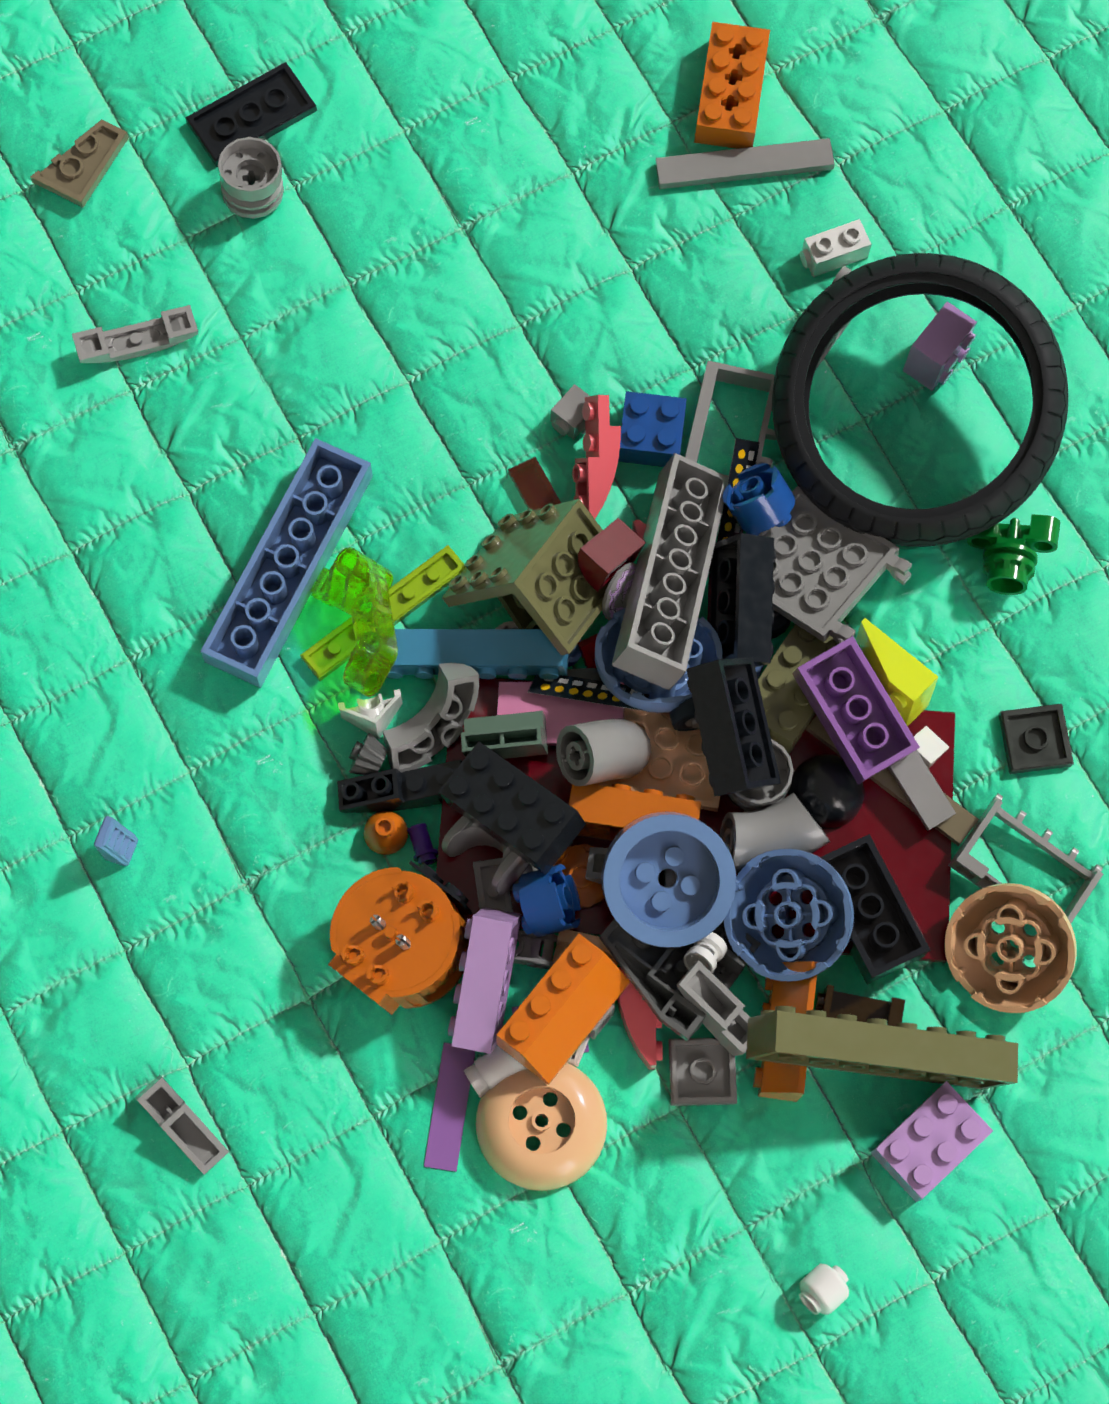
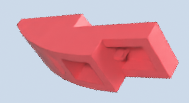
M609 395L585 397L582 416L585 420L586 434L583 437V448L586 451V458L575 459V465L572 470L573 480L576 485L574 500L580 499L594 519H596L610 492L620 451L621 426H610Z
M618 967L619 970H620V971L625 975V977L629 980V978L626 976V974H625L624 971L621 969V967ZM630 981V984L617 999L619 1011L630 1042L648 1070H655L657 1061H662L663 1059L662 1041H656V1028H662V1022L659 1021L645 1000H642V996Z

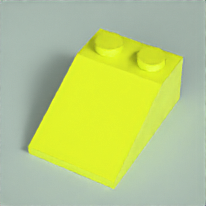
M864 618L861 621L856 642L906 725L909 726L928 707L938 676L869 620Z

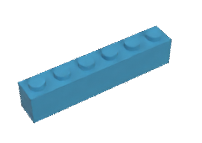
M378 629L375 665L382 675L392 679L402 678L403 675H415L417 678L431 679L434 675H438L439 664L460 663L476 670L481 679H494L496 675H508L512 679H525L527 675H539L540 678L553 680L557 679L558 675L567 676L568 654L560 655L541 629Z

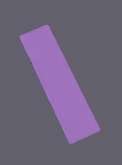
M444 1043L424 1167L456 1172L470 1089V1081L465 1075L464 1070L474 1064L475 1051L452 1047V1044Z

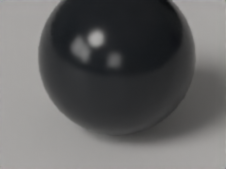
M821 754L808 758L793 772L788 796L794 793L821 829H836L851 822L859 813L864 801L863 782L860 784L856 782L842 757Z

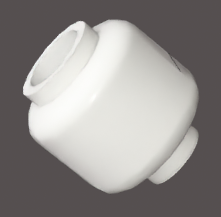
M819 1264L800 1281L801 1293L799 1298L813 1314L829 1315L849 1297V1288L846 1284L849 1279L840 1267Z

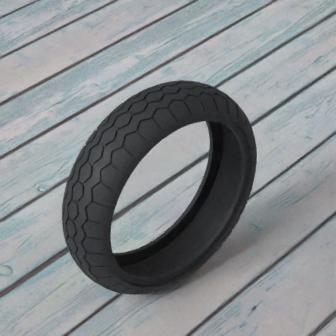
M934 253L896 255L865 264L842 276L822 291L799 317L783 346L776 367L772 391L774 430L782 457L793 479L808 499L825 515L855 532L880 536L898 546L925 547L943 545L972 537L995 526L1017 510L1036 490L1049 471L1061 445L1068 413V381L1059 344L1047 320L1032 300L1008 279L981 264L955 256ZM907 295H940L966 302L980 309L1002 326L1013 339L1026 363L1031 381L1033 407L1029 426L1022 444L1008 466L987 486L973 495L955 503L929 509H905L883 505L856 493L846 486L831 472L822 460L812 435L809 418V398L813 376L819 360L834 336L848 322L866 309L881 302Z

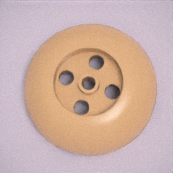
M995 884L971 894L953 913L945 935L946 959L956 982L959 981L971 994L970 997L976 1002L999 1012L1025 1013L1047 1005L1063 991L1075 968L1077 945L1068 917L1060 906L1046 894L1022 884ZM995 921L999 925L1004 924V932H995L992 928V923ZM1025 924L1032 925L1036 929L1037 934L1034 936L1026 934L1024 930ZM1010 940L1014 941V944L1018 945V948L1013 947L1010 944ZM994 952H997L998 956L1004 961L1003 964H999L992 957ZM1026 955L1034 957L1035 967L1025 965L1024 957Z
M566 1063L549 1085L530 1070L525 1069L502 1080L481 1097L476 1114V1134L484 1158L491 1168L503 1179L528 1190H555L577 1181L595 1164L606 1140L607 1113L602 1096L595 1084L575 1066ZM554 1093L558 1099L556 1105L552 1107L546 1106L543 1102L545 1094ZM523 1106L526 1108L527 1116L523 1120L514 1118L513 1110L515 1107ZM542 1115L543 1118L548 1119V1124L545 1127L536 1125L535 1122L538 1116ZM565 1123L570 1126L571 1133L569 1136L560 1137L557 1134L556 1128L559 1124ZM529 1137H537L540 1140L539 1149L535 1151L529 1150L526 1147L527 1139Z

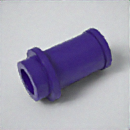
M416 824L408 828L407 833L410 836L415 852L413 856L414 861L418 862L419 866L422 863L426 865L435 863L438 850L433 848L427 824Z

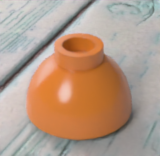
M380 811L373 814L367 820L364 827V839L372 851L382 855H390L398 852L405 845L408 838V827L399 814L392 811Z

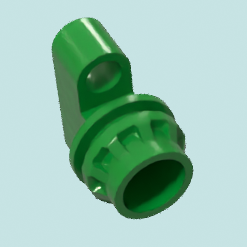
M1032 514L1030 525H1020L1019 519L1012 518L1010 524L998 523L979 534L967 538V543L970 546L984 549L982 569L987 576L986 586L991 591L1004 595L1024 593L1027 590L1028 581L1035 574V568L1038 563L1036 552L1051 553L1058 548L1060 520L1050 515Z

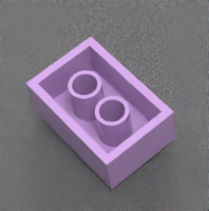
M946 1081L889 1134L871 1154L914 1201L918 1202L931 1192L993 1130Z

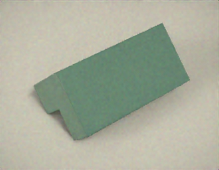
M543 711L464 719V732L461 733L462 753L466 757L478 741H480L504 759L547 755L545 715Z

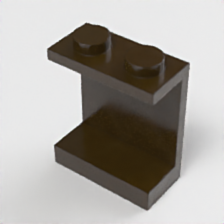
M827 985L823 993L818 992L815 1010L827 1012L826 1017L837 1018L839 1014H849L857 1016V1021L867 1022V1019L877 1018L887 1020V1025L897 1026V1023H902L904 999L892 997L889 1001L833 991L834 986Z

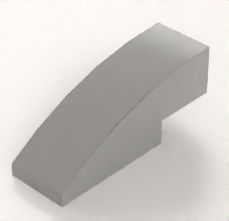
M699 960L696 961L678 982V989L686 1000L706 1014L702 1023L732 1056L744 1054L747 1049L748 1018H751L743 1011L745 1005Z
M161 1075L156 1077L135 1096L136 1100L204 1175L229 1153Z

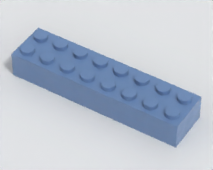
M317 438L314 439L200 651L205 663L259 688L262 687L373 477L370 462Z

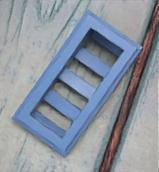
M106 816L103 819L94 846L105 860L122 866H128L138 843V838L114 818Z

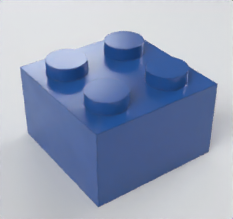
M626 391L618 462L664 467L674 453L680 455L687 398Z

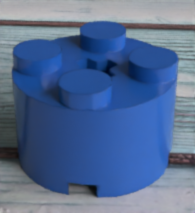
M767 463L751 466L737 475L739 481L733 488L729 484L723 492L722 498L725 505L746 534L759 535L761 532L769 530L774 526L782 527L786 525L792 518L790 512L795 505V496L775 466L770 468Z
M563 864L554 865L546 875L539 870L524 873L521 875L519 883L513 884V895L516 902L521 905L523 912L521 922L523 930L527 935L533 933L537 937H542L579 926L581 918L575 919V911L581 910L579 894L571 874L565 876L562 872L566 868Z

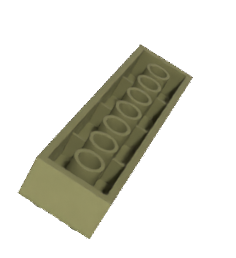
M776 1006L775 1010H762L761 1015L748 1018L746 1059L944 1084L947 1081L950 1085L977 1089H988L1018 1083V1043L1005 1041V1036L986 1035L985 1038H977L976 1032L956 1031V1035L948 1034L947 1028L927 1027V1030L917 1029V1024L897 1023V1026H889L885 1019L871 1018L867 1019V1022L857 1021V1016L849 1014H839L837 1018L826 1017L827 1012L820 1010H807L806 1014L796 1013V1008L791 1006Z

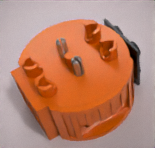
M409 862L417 873L402 871L398 867H391L374 871L362 877L344 893L331 921V950L336 955L328 965L391 1015L400 1005L405 1009L418 1008L439 1000L458 983L464 974L463 971H459V963L462 952H466L469 945V939L464 938L467 923L454 903L471 915L473 912L466 905L469 900L450 882H447L445 886L442 885L444 881L425 863H422L419 867L414 862Z

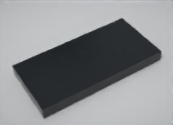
M284 62L185 117L215 166L218 167L221 152L231 142L246 137L266 140L316 112L317 107L287 62Z

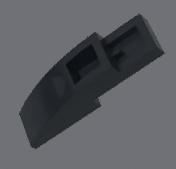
M462 760L400 772L395 768L337 781L339 811L342 813H368L406 810L442 804L443 797L438 791L461 764Z

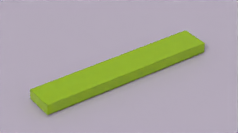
M447 545L300 655L301 659L319 681L323 680L375 641L378 629H391L446 588L452 579L463 572L466 568L465 564Z

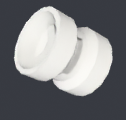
M712 932L694 943V946L684 956V964L689 970L699 960L713 973L717 967V962L726 954L727 945L719 935Z

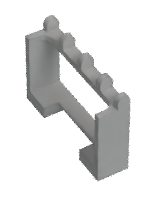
M708 360L685 458L696 463L698 461L716 381L769 392L758 440L760 444L756 465L767 463L771 468L773 460L761 455L765 439L777 440L775 430L768 429L772 411V391L775 375Z
M997 793L948 866L980 889L995 884H1002L987 873L989 871L988 867L969 855V852L993 816H996L1085 880L1064 912L1070 923H1072L1103 876L1101 872L1103 867L1096 864L1091 871L1084 868L1074 860L1079 850L1073 847L1067 855L1048 842L1053 834L1051 830L1047 828L1042 836H1039L1021 823L1027 813L1020 810L1014 818L1000 807L1003 803V796Z

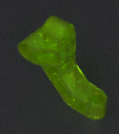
M349 547L343 549L338 554L330 570L325 567L322 568L310 592H312L311 596L352 616L356 646L345 667L343 680L345 685L365 696L371 697L381 689L398 656V646L388 593L393 583V574L383 565L355 548Z

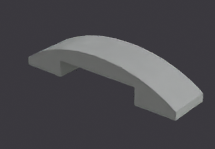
M187 305L161 312V318L104 332L102 327L73 333L72 338L80 363H106L136 358L167 349L196 336L198 329L191 306Z

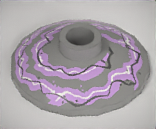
M632 562L625 564L610 580L602 602V613L606 619L611 620L614 613L626 607L637 564Z

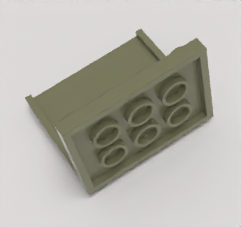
M580 499L556 505L550 503L543 508L535 510L530 508L519 514L513 515L510 513L502 517L497 523L499 527L495 532L486 537L481 543L482 548L479 552L466 561V568L463 572L450 581L449 589L442 597L448 607L514 594L560 655L570 654L602 611V602L608 584H606L597 592L586 581L579 567L578 553L580 548L602 531V528Z

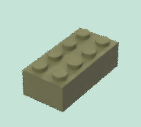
M796 624L771 659V663L767 665L758 679L771 739L782 745L788 754L791 753L816 715L792 673L799 666L838 645L833 637L829 636L823 642Z

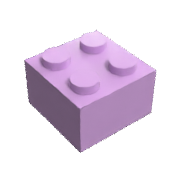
M947 301L913 343L903 371L931 391H933L938 383L944 385L954 370L952 368L956 362L961 363L971 349L969 346L976 337L973 331L977 321Z

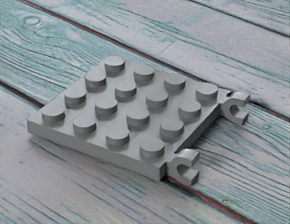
M797 486L793 490L795 505L790 512L791 520L782 527L774 526L758 535L774 538L776 559L773 564L775 591L772 599V609L821 641L825 642L831 636L839 644L854 636L856 631L841 622L887 569L895 580L905 585L911 577L909 570L912 567V563L899 558V547L885 538L866 533L860 534L825 515Z

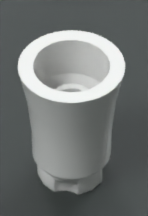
M496 1046L491 1054L486 1053L475 1060L474 1064L466 1068L464 1072L481 1098L489 1089H493L502 1080L527 1068L499 1046Z

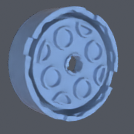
M657 812L632 821L615 836L604 858L601 884L605 901L613 917L626 932L650 945L668 948L680 947L703 939L722 923L734 900L736 871L729 849L719 835L709 826L685 814ZM664 869H672L676 873V881L671 887H664L659 884L658 875Z

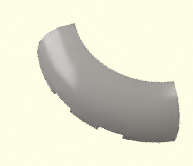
M460 663L439 664L437 684L426 705L407 722L383 731L385 748L388 750L387 757L391 769L396 768L400 772L418 769L431 762V757L445 746L449 748L464 730V719L468 718L470 711H474L478 698L479 674L476 670Z

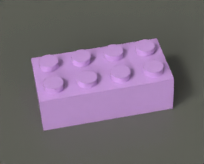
M483 907L476 914H473L472 919L467 920L464 938L469 939V945L466 952H462L459 963V971H463L464 974L461 984L456 985L453 1003L458 1004V1010L456 1015L451 1017L448 1028V1036H453L452 1047L491 1054L497 1046L496 1035L503 1027L522 914Z

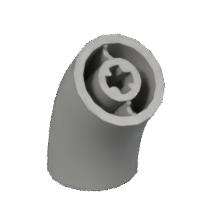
M621 718L569 725L563 728L557 738L556 754L559 767L568 782L575 786H586L610 780L627 779L639 774L648 764L651 744L646 731L636 722Z
M794 793L773 805L761 809L728 812L722 821L719 835L730 851L736 873H739L751 859L768 851L797 849L814 853L831 842Z

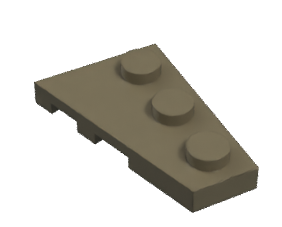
M101 119L75 140V145L63 155L58 154L55 156L48 167L41 172L38 170L30 178L33 183L83 208L129 138L128 133Z

